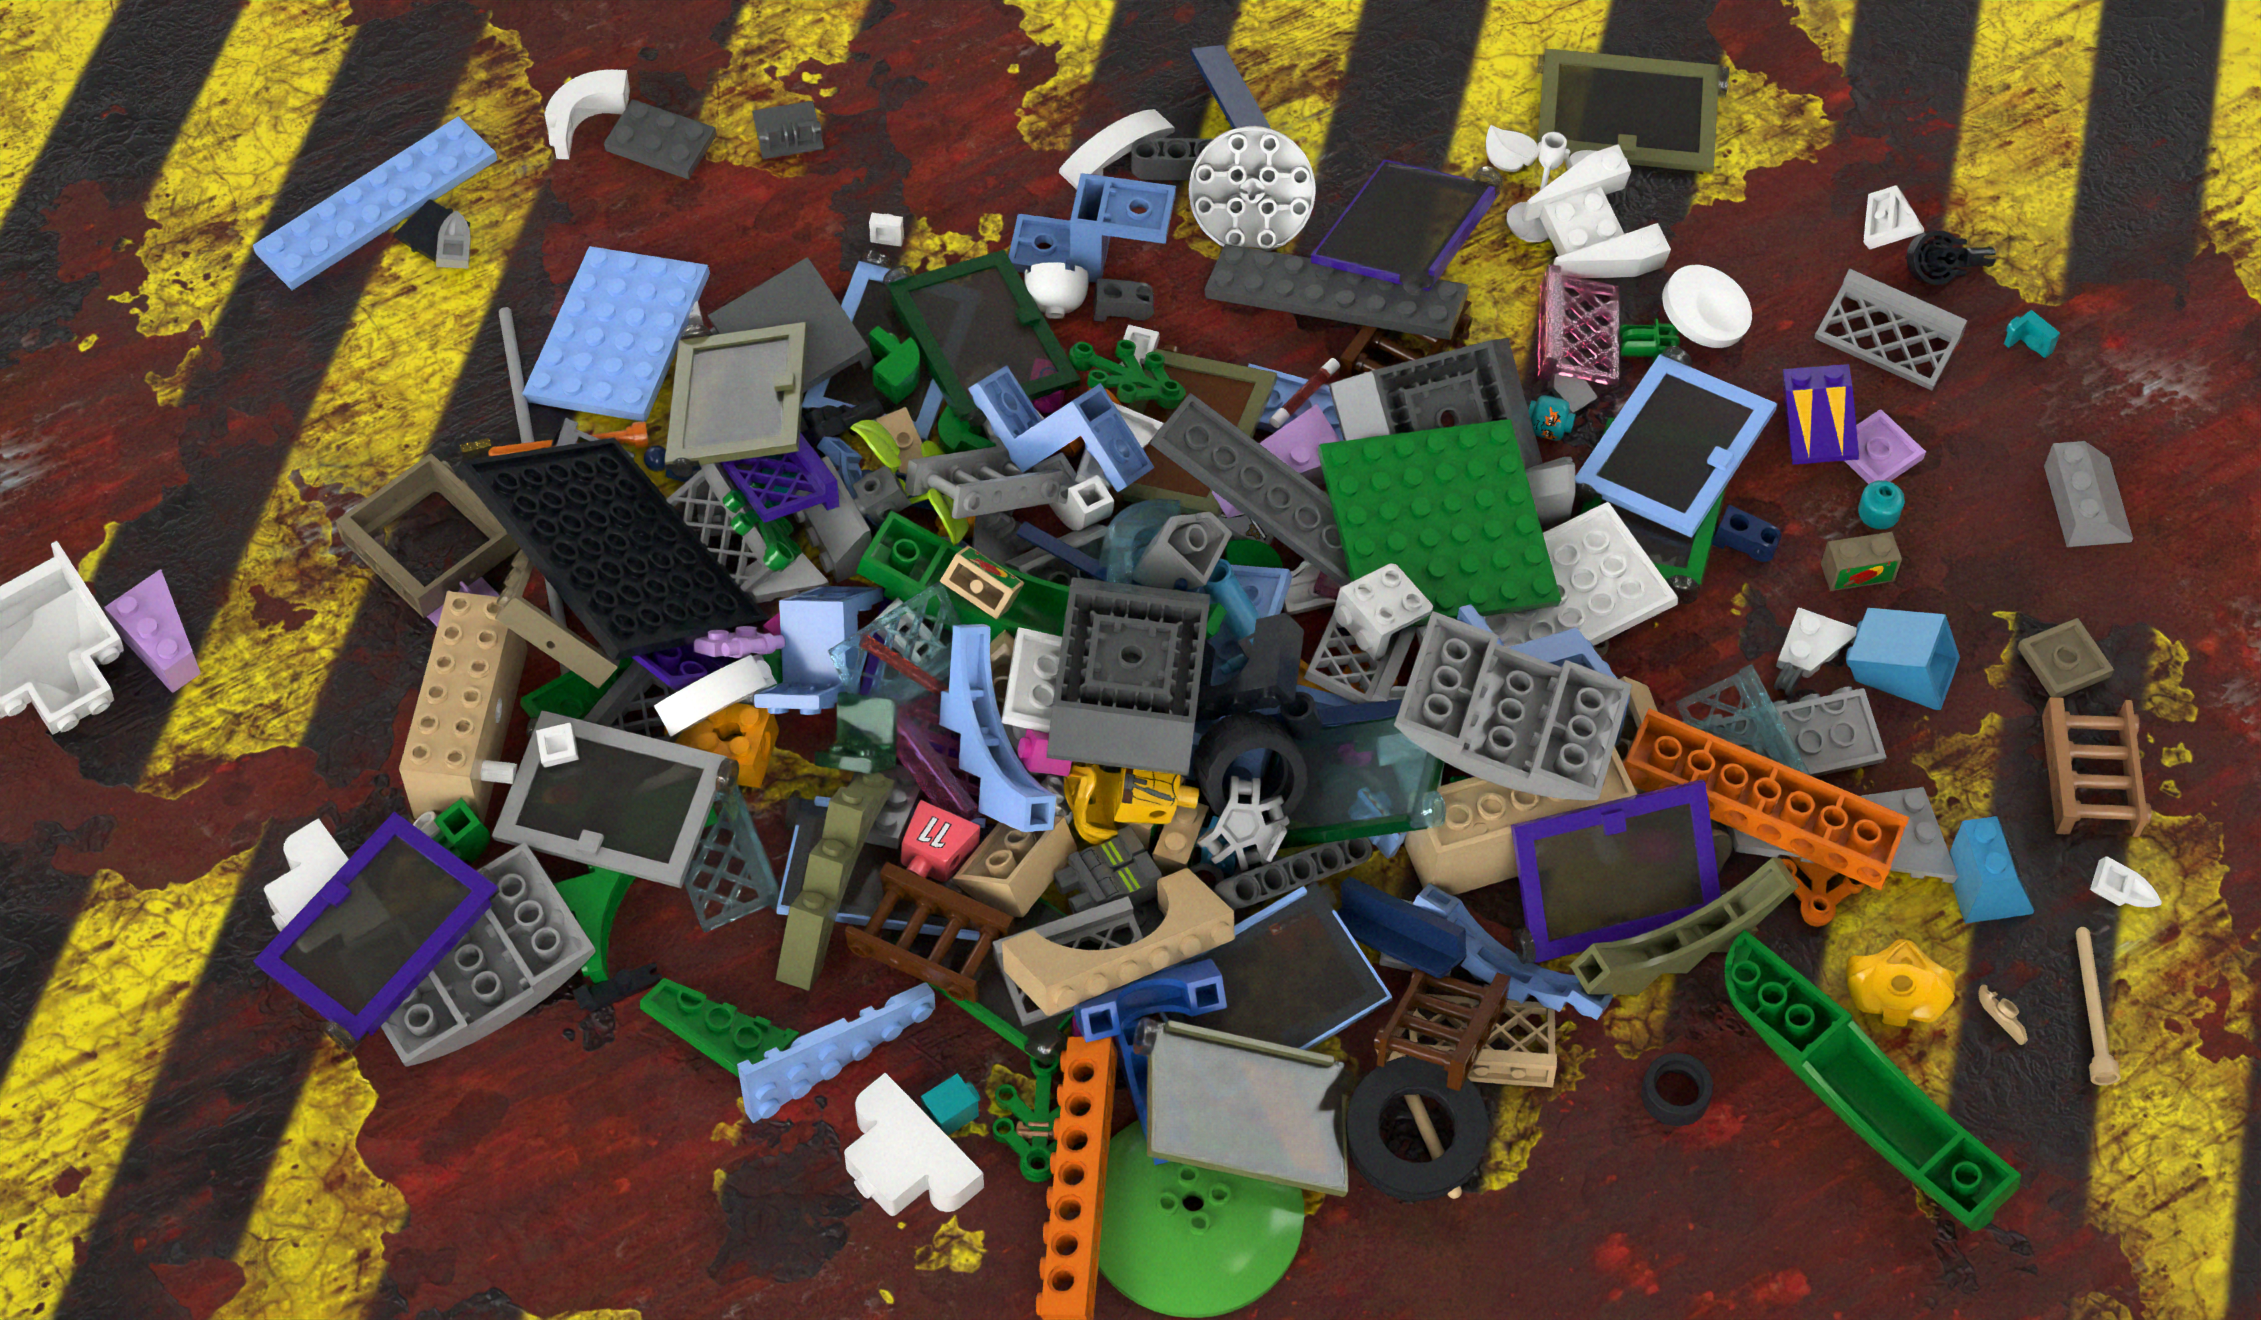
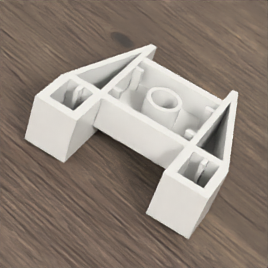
M1619 144L1590 153L1527 201L1522 216L1523 222L1540 217L1558 254L1550 272L1551 279L1637 277L1664 267L1671 248L1659 224L1656 223L1624 234L1605 196L1625 189L1631 173V168Z

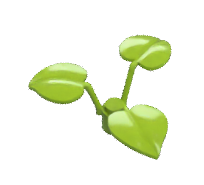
M861 420L850 427V429L857 432L866 441L876 456L887 467L891 468L895 474L901 465V460L898 457L900 449L888 430L880 423L872 420ZM929 440L923 442L920 446L923 457L945 454L939 446ZM899 479L903 489L905 490L906 483L902 479ZM934 488L929 489L927 493L909 498L911 504L926 499L930 500L944 524L953 546L957 545L967 533L969 528L967 518L955 519L952 517L954 503L952 498L942 495L941 492Z

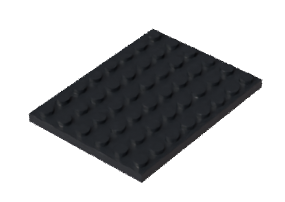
M615 437L464 460L457 470L468 486L476 493L487 509L495 516L506 532L514 539L613 661L694 644L696 638L708 636V631L725 630L729 633L736 632V627L752 626L756 627L757 630L763 629V625L769 620L768 616L750 595L740 588V584L735 582L736 579L729 575L731 573L726 567L718 562L715 554L707 549L709 547L701 542V538L691 526L684 522L683 517L674 506L667 502V498Z

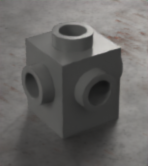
M886 465L866 474L861 480L852 484L858 495L857 498L853 499L863 517L869 514L876 524L884 521L891 510L898 513L911 505L899 479Z

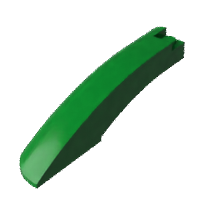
M892 510L865 551L856 570V573L886 588L883 594L884 597L893 602L899 598L912 612L953 632V625L985 624L990 626V643L1004 630L1015 638L1018 627L1063 637L1070 587L1046 581L996 563L1025 584L1009 610L998 619H995L940 582L956 553L963 548L957 545L953 546L951 542Z
M1745 929L1737 936L1728 951L1725 961V985L1729 998L1737 1011L1783 1062L1835 1114L1896 1169L1971 1231H1978L1988 1225L1994 1219V1212L2019 1190L2021 1174L1966 1131L1920 1090L1852 1020L1850 1013Z

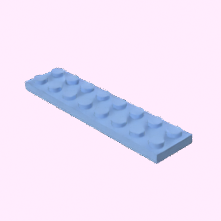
M458 116L253 245L254 251L291 290H294L417 212L429 199L436 200L497 161L496 152Z

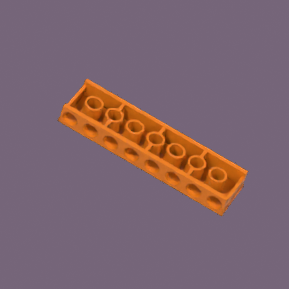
M1648 708L1643 723H1640L1623 763L1633 786L1646 792L1703 780L1706 783L1710 819L1878 890H1882L1904 829L1910 818ZM1690 803L1680 805L1684 808L1691 810Z

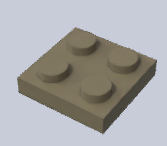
M2078 618L2020 640L2017 647L2051 697L2061 698L2108 679L2114 672L2113 667Z

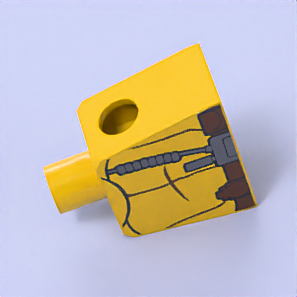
M1120 767L1114 821L1151 824L1171 823L1177 806L1196 808L1199 788L1180 785L1181 775Z

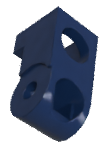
M1728 505L1712 545L1722 549L1727 545L1747 553L1755 560L1767 562L1773 558L1782 534L1774 525Z

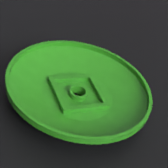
M1182 1108L1189 1128L1190 1147L1233 1155L1234 1149L1237 1148L1256 1152V1161L1293 1168L1280 1147L1253 1124L1229 1113L1213 1109ZM1139 1120L1128 1125L1110 1140L1098 1269L1119 1292L1137 1304L1155 1312L1184 1318H1203L1218 1316L1243 1308L1259 1299L1278 1283L1294 1260L1302 1237L1304 1201L1301 1188L1172 1161L1154 1165L1152 1157L1147 1156V1142ZM1188 1197H1197L1202 1200L1204 1205L1198 1211H1189L1183 1206V1201Z

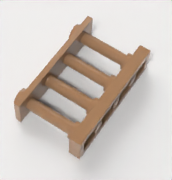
M2049 697L2042 714L2056 834H2070L2076 821H2080L2081 818L2130 820L2132 837H2140L2145 825L2151 821V805L2145 801L2137 741L2139 716L2134 714L2132 700H2125L2118 717L2070 715L2069 711H2065L2063 698ZM2069 729L2118 730L2120 746L2074 744L2073 741L2068 740ZM2073 758L2122 760L2124 776L2077 774L2076 770H2072L2071 761ZM2077 788L2126 790L2128 806L2081 804L2075 798V791Z

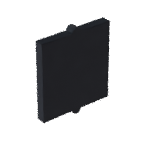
M429 199L394 233V238L411 247L412 252H419L435 262L440 227L444 220L453 213V209H446Z

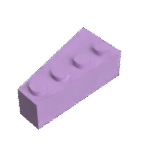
M1315 404L1259 444L1317 486L1325 483L1317 452L1319 445L1341 440L1318 404ZM1212 490V494L1227 518L1242 514L1241 511Z

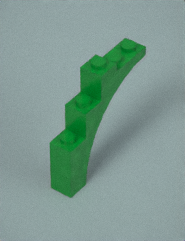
M701 777L623 799L626 813L620 814L624 831L604 837L601 847L653 860L668 846L677 842ZM714 802L704 828L718 823ZM587 864L589 874L554 883V886L596 950L581 967L584 977L590 976L594 985L609 980L607 956L610 931L617 909L630 885L637 877Z

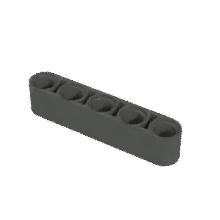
M1140 138L1132 145L1131 171L1135 177L1144 180H1190L1191 171L1197 157L1213 139Z
M1368 837L1322 843L1224 879L1216 886L1215 894L1233 910L1247 907L1366 862L1372 853L1371 842Z

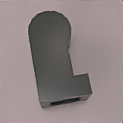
M1097 278L1093 296V321H1106L1107 316L1145 320L1153 315L1154 292L1150 285L1135 281Z

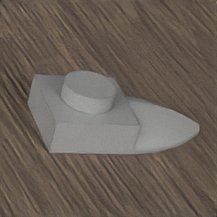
M458 211L450 214L440 227L436 267L469 269L470 229L467 221Z

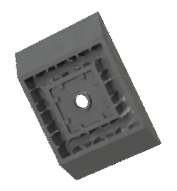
M1509 338L1495 339L1369 371L1328 384L1344 441L1445 428L1440 420L1443 412H1448L1453 416L1454 426L1511 419L1524 468L1543 464Z
M1072 577L1052 705L1046 758L1188 776L1210 594ZM1127 653H1134L1141 660L1137 663H1127L1122 659V656Z

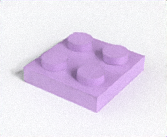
M1880 409L1856 425L1859 460H1847L1845 462L1868 484L1877 480L1890 482L1922 461L1926 451Z

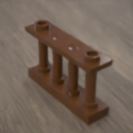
M1465 301L1450 340L1409 333L1433 345L1426 356L1385 337L1388 329L1364 325L1341 356L1339 376L1346 379L1355 376L1358 371L1363 372L1364 370L1369 372L1384 368L1385 366L1369 359L1373 350L1377 351L1379 348L1406 362L1449 351L1461 333L1465 335L1472 324L1473 317L1470 316L1472 302Z
M886 862L880 871L882 890L885 891V895L863 931L850 925L847 926L845 934L848 947L859 957L874 958L944 989L949 996L956 1000L964 1001L966 999L976 1003L979 998L977 981L972 980L993 941L1016 934L1014 917ZM905 899L916 904L917 908L896 944L893 945L877 938L876 936L897 901ZM937 913L946 917L949 922L928 958L925 959L909 952V948L929 914ZM969 927L978 931L981 935L960 972L956 973L941 966V962L961 928Z
M1414 967L1411 984L1385 1029L1380 1028L1377 1032L1374 1042V1049L1378 1050L1377 1065L1384 1067L1393 1051L1443 1066L1444 1071L1448 1072L1446 1087L1461 1091L1507 1005L1511 976L1497 972L1491 985L1485 984L1484 987L1449 976L1439 979ZM1432 986L1479 1001V1007L1473 1006L1471 1009L1426 995L1425 993L1428 987ZM1417 1007L1467 1022L1468 1027H1462L1460 1030L1413 1016ZM1408 1029L1456 1044L1455 1051L1450 1049L1448 1052L1401 1038L1404 1030Z

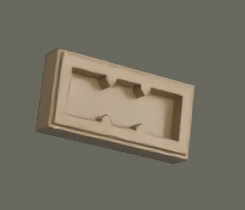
M904 407L877 418L876 422L888 430L899 446L900 454L898 457L901 460V465L898 468V472L907 474L909 460L924 457L920 448L922 441L907 408Z

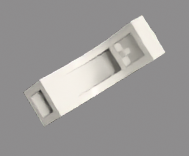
M598 70L582 74L568 81L555 92L546 107L545 119L549 134V144L555 148L556 159H569L574 131L584 119L602 113L623 114L628 106L630 94L627 70Z
M1063 452L1033 466V473L1053 469L1062 470L1058 502L1050 503L1049 505L1059 519L1070 529L1080 531L1111 516L1114 508V499L1099 476L1096 475L1081 483L1074 481L1076 472Z
M749 655L690 684L654 705L669 735L673 736L692 728L732 704L768 689L777 683L772 675L770 666L764 661L762 655Z

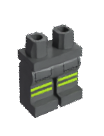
M1130 825L1118 830V837L1099 846L1088 847L1079 854L1075 852L1068 855V866L1054 873V884L1060 894L1064 895L1075 889H1078L1080 894L1068 898L1069 907L1073 914L1129 896L1132 906L1158 897L1157 880L1162 878V874L1148 852L1145 851L1143 844Z

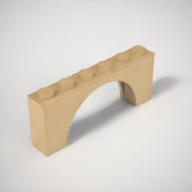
M1185 868L1157 880L1158 908L1164 914L1165 919L1147 937L1119 948L1082 950L1056 944L1045 939L1035 930H1030L1002 942L1004 972L1047 1016H1050L1234 940V910L1191 870Z

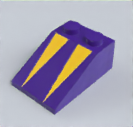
M1849 364L1783 369V401L1792 465L1859 460L1853 387Z

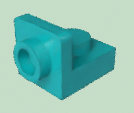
M2030 310L2021 318L2016 316L2007 325L2006 332L2008 333L2004 345L2010 348L2019 340H2022L2031 350L2046 358L2054 352L2060 332L2033 310Z

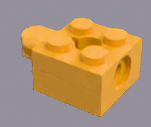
M734 703L692 728L683 731L674 743L727 756L719 780L728 784L761 788L779 733V727L774 714L768 713V708H755V705ZM666 727L664 728L665 736L668 733Z

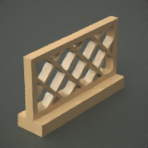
M1426 994L1471 1009L1473 1006L1479 1007V1001L1468 997ZM1507 1000V1005L1503 1012L1511 1019L1502 1026L1498 1023L1495 1025L1468 1079L1471 1082L1553 1088L1557 1068V1054H1555V1009L1547 1008L1539 1002L1525 1001L1521 1004L1516 1000ZM1417 1007V1009H1416V1011L1414 1012L1413 1016H1416V1017H1419V1018H1422V1019L1427 1020L1424 1016H1422V1015L1418 1012V1007ZM1437 1014L1429 1020L1439 1024L1444 1019H1447L1457 1030H1460L1462 1027H1468L1467 1022L1463 1023L1461 1020L1442 1014ZM1530 1014L1546 1015V1023L1539 1028H1535L1525 1018ZM1517 1024L1529 1033L1520 1042L1507 1032ZM1409 1030L1410 1041L1417 1042V1039L1423 1035ZM1500 1037L1511 1048L1508 1051L1494 1050L1489 1044ZM1435 1038L1438 1041L1436 1045H1426L1448 1052L1450 1049L1455 1051L1456 1049L1455 1044ZM1537 1040L1547 1049V1054L1532 1053L1525 1047Z

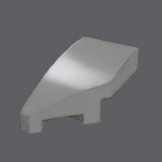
M1560 353L1552 358L1551 364H1553L1547 390L1552 391L1556 398L1567 400L1570 403V413L1574 414L1598 398L1586 380Z

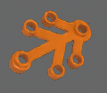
M1789 856L1792 861L1781 859L1799 885L1793 893L1801 901L1800 912L1804 921L1811 926L1819 927L1830 923L1836 914L1835 906L1851 894L1860 893L1865 886L1862 882H1859L1860 885H1855L1851 883L1850 877L1845 876L1841 885L1826 893V882L1837 875L1838 872L1817 863L1802 862L1800 857ZM1796 865L1811 880V890L1795 875L1797 872ZM1814 905H1818L1822 907L1824 910H1818L1814 907Z

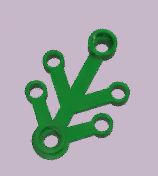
M1119 340L1115 350V355L1122 360L1125 367L1096 355L1093 347L1086 342H1078L1070 349L1068 359L1074 369L1078 371L1091 370L1087 380V385L1091 389L1100 383L1104 389L1118 387L1116 397L1121 402L1131 403L1135 400L1154 399L1159 406L1168 409L1177 408L1185 399V389L1177 381L1169 379L1163 368L1165 357L1158 352H1149L1145 357L1144 368L1152 373L1154 377L1152 379L1145 376L1134 356L1136 345L1130 340Z
M753 482L750 487L765 489L767 484ZM740 489L737 491L731 490L722 499L724 505L733 513H737L746 505V501L748 502ZM768 500L764 504L766 509L774 507ZM753 508L745 514L738 513L730 521L733 529L742 536H745L754 527V524H759L767 547L763 561L774 572L787 568L802 553L798 544L790 539L789 535L794 529L791 523L784 517L764 523Z
M1050 1046L1037 1060L1030 1057L1031 1071L1037 1076L1034 1112L1017 1096V1091L1012 1085L1003 1084L995 1091L997 1106L1001 1109H1009L1031 1131L1049 1132L1054 1128L1055 1118H1060L1061 1106L1056 1107L1049 1113L1051 1077L1059 1070V1054ZM1042 1062H1048L1051 1064V1067L1042 1069L1038 1065ZM1003 1093H1009L1013 1096L1008 1101L1000 1099V1095ZM1083 1108L1079 1110L1077 1113H1084L1089 1108ZM1002 1117L993 1123L994 1139L1000 1143H1007L1021 1158L1019 1162L1020 1171L1027 1180L1040 1183L1049 1180L1054 1175L1050 1170V1157L1052 1152L1057 1151L1058 1140L1047 1147V1136H1032L1031 1146L1017 1134L1014 1123L1009 1118ZM1028 1122H1049V1126H1028ZM1006 1126L1010 1131L1007 1134H1000L997 1129ZM1079 1142L1074 1147L1083 1146L1086 1142ZM1035 1162H1041L1045 1166L1043 1169L1037 1170L1033 1169L1031 1165Z

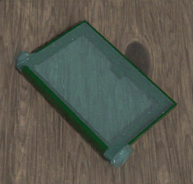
M1397 716L1324 727L1318 735L1309 740L1293 738L1307 761L1309 784L1306 788V795L1299 803V807L1288 816L1290 824L1285 826L1287 833L1278 849L1442 826L1446 818V807L1443 797L1437 792L1444 761L1418 746L1394 726ZM1277 751L1269 779L1273 776L1278 766L1279 752Z

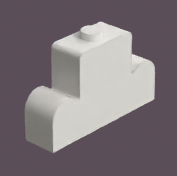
M319 818L291 834L286 839L283 850L291 871L269 883L264 888L270 907L275 915L271 916L272 920L280 932L349 860ZM360 874L348 885L352 894L338 909L331 904L296 941V944L303 953L312 952L339 934H342L346 948L393 921Z
M886 1073L858 1095L855 1102L857 1123L860 1130L865 1134L846 1148L844 1154L846 1170L855 1179V1186L865 1198L872 1197L890 1216H895L923 1192L929 1190L930 1201L933 1206L940 1211L951 1212L962 1207L984 1188L983 1172Z

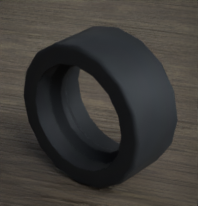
M1677 1052L1664 1054L1654 1060L1645 1072L1641 1098L1645 1109L1650 1115L1663 1124L1677 1127L1690 1125L1699 1120L1709 1107L1714 1083L1710 1071L1700 1060L1689 1054ZM1677 1073L1690 1078L1699 1090L1696 1101L1687 1106L1671 1105L1664 1101L1656 1092V1082L1663 1074Z

